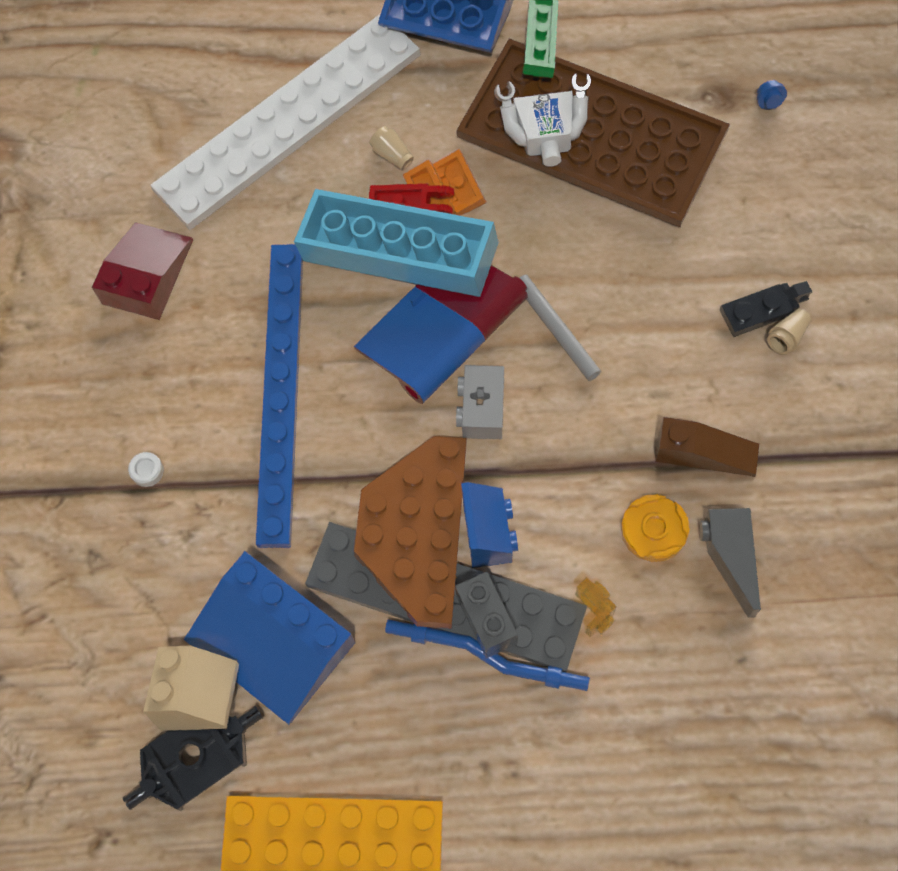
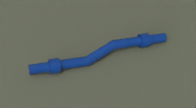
M387 620L385 633L411 638V642L425 645L426 642L465 649L503 674L545 682L546 687L559 689L560 686L588 691L590 677L563 672V668L548 666L547 669L508 661L498 653L486 659L478 641L471 636Z

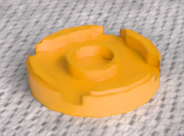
M659 494L644 495L634 500L625 511L621 523L622 539L628 550L638 558L650 562L666 561L676 556L685 546L690 531L688 516L682 506Z

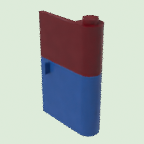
M492 265L480 297L417 284L354 345V348L397 378L406 393L416 402L423 404L528 298L526 292L528 288L519 277H511Z

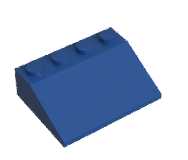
M385 0L378 25L491 53L511 10L513 0Z
M246 551L222 577L184 638L191 646L236 660L239 663L236 683L288 725L291 724L355 644V640L350 632Z

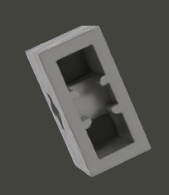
M465 365L464 377H458V396L463 397V407H457L456 427H462L463 438L502 439L504 366ZM478 399H484L483 405H477Z

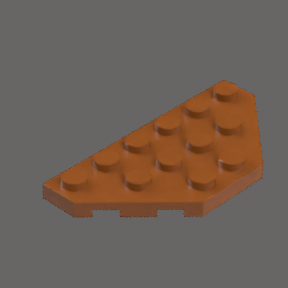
M433 436L361 489L354 557L373 574L377 583L394 601L398 602L416 626L452 629L462 507L461 483L464 482L467 438Z

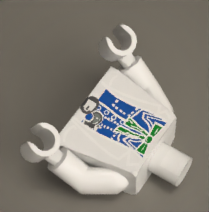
M576 74L573 76L572 86L576 90V96H573L572 91L519 97L514 98V104L511 103V98L515 93L514 85L511 82H507L509 95L506 97L501 95L499 85H497L494 95L498 100L502 101L503 106L500 107L505 132L519 146H524L527 155H542L545 166L559 164L561 162L560 152L570 150L571 140L579 137L586 124L588 97L585 96V90L588 89L591 83L589 74H587V84L584 87H578L575 83Z

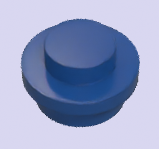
M775 80L763 83L757 90V103L760 108L765 110L779 107L787 97L785 86Z

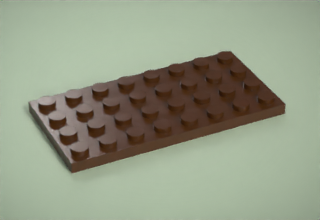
M509 38L456 130L457 137L662 221L681 227L729 130L730 124L556 56L553 78L523 74L525 44ZM576 74V85L584 87L587 84V74H589L591 83L588 89L585 90V96L588 97L587 121L579 137L571 140L570 150L560 152L561 162L559 164L545 166L542 155H527L524 146H519L505 132L500 107L503 106L502 101L498 100L494 95L497 85H499L501 95L505 97L509 95L507 82H511L514 85L515 93L511 98V103L514 104V98L567 91H572L573 96H576V90L572 86L573 76Z

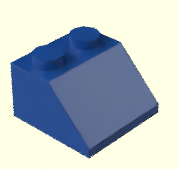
M470 482L461 483L472 568L512 563L513 552L518 551L516 531L509 532L508 519H513L511 499H504L503 488Z

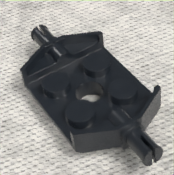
M254 706L239 718L229 716L227 729L169 730L140 749L141 781L138 782L140 786L122 797L128 809L132 810V808L145 799L154 797L176 810L182 811V806L241 765L245 767L247 760L244 733L246 729L263 719L258 708ZM189 746H197L200 750L199 760L193 765H185L182 761L184 750Z

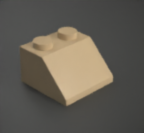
M194 646L158 647L143 712L161 731L227 729L239 663L236 660Z

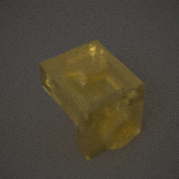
M586 577L576 587L575 595L596 615L587 625L585 631L589 637H592L597 631L602 635L615 622L612 616L617 606L609 599L610 594L598 581L592 583Z

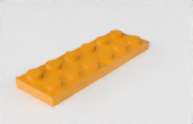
M227 796L221 871H441L443 801Z

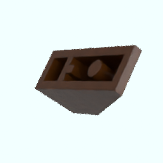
M663 417L655 462L755 477L759 443L699 422Z

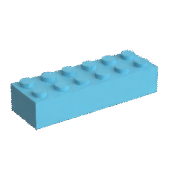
M315 189L294 243L304 262L480 297L499 241L494 222Z

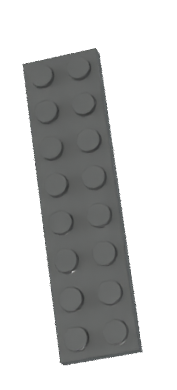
M329 522L305 582L306 587L412 622L407 616V612L396 600L394 601L377 583L373 574L354 557L356 530ZM457 563L455 586L485 572ZM489 574L518 633V644L502 651V653L547 668L548 666L563 668V672H567L587 605ZM455 590L452 629H433L468 635L476 639L456 597Z

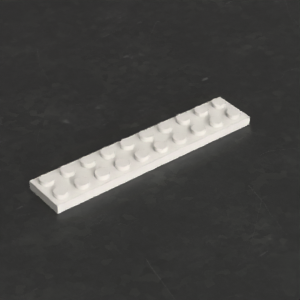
M379 14L152 183L150 186L153 192L189 230L193 229L420 56V48L403 32L379 26Z

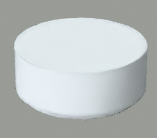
M143 452L132 458L128 471L136 484L142 487H150L161 480L164 468L156 455Z

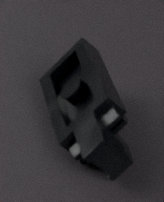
M807 281L792 285L791 287H789L788 283L777 284L723 304L720 307V312L732 336L736 337L785 319L796 309L800 308L799 303L809 300V296L813 291Z

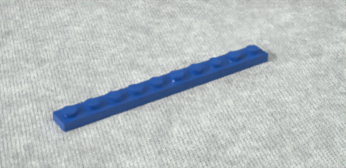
M295 244L271 245L256 546L258 548H291L303 280V259Z

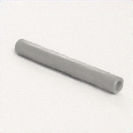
M521 276L520 279L524 281L528 288L526 290L528 294L526 300L586 379L588 381L594 380L601 373L599 367L529 276Z

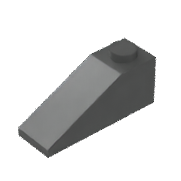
M709 509L704 521H700L701 541H706L709 556L747 617H756L761 610L751 509Z

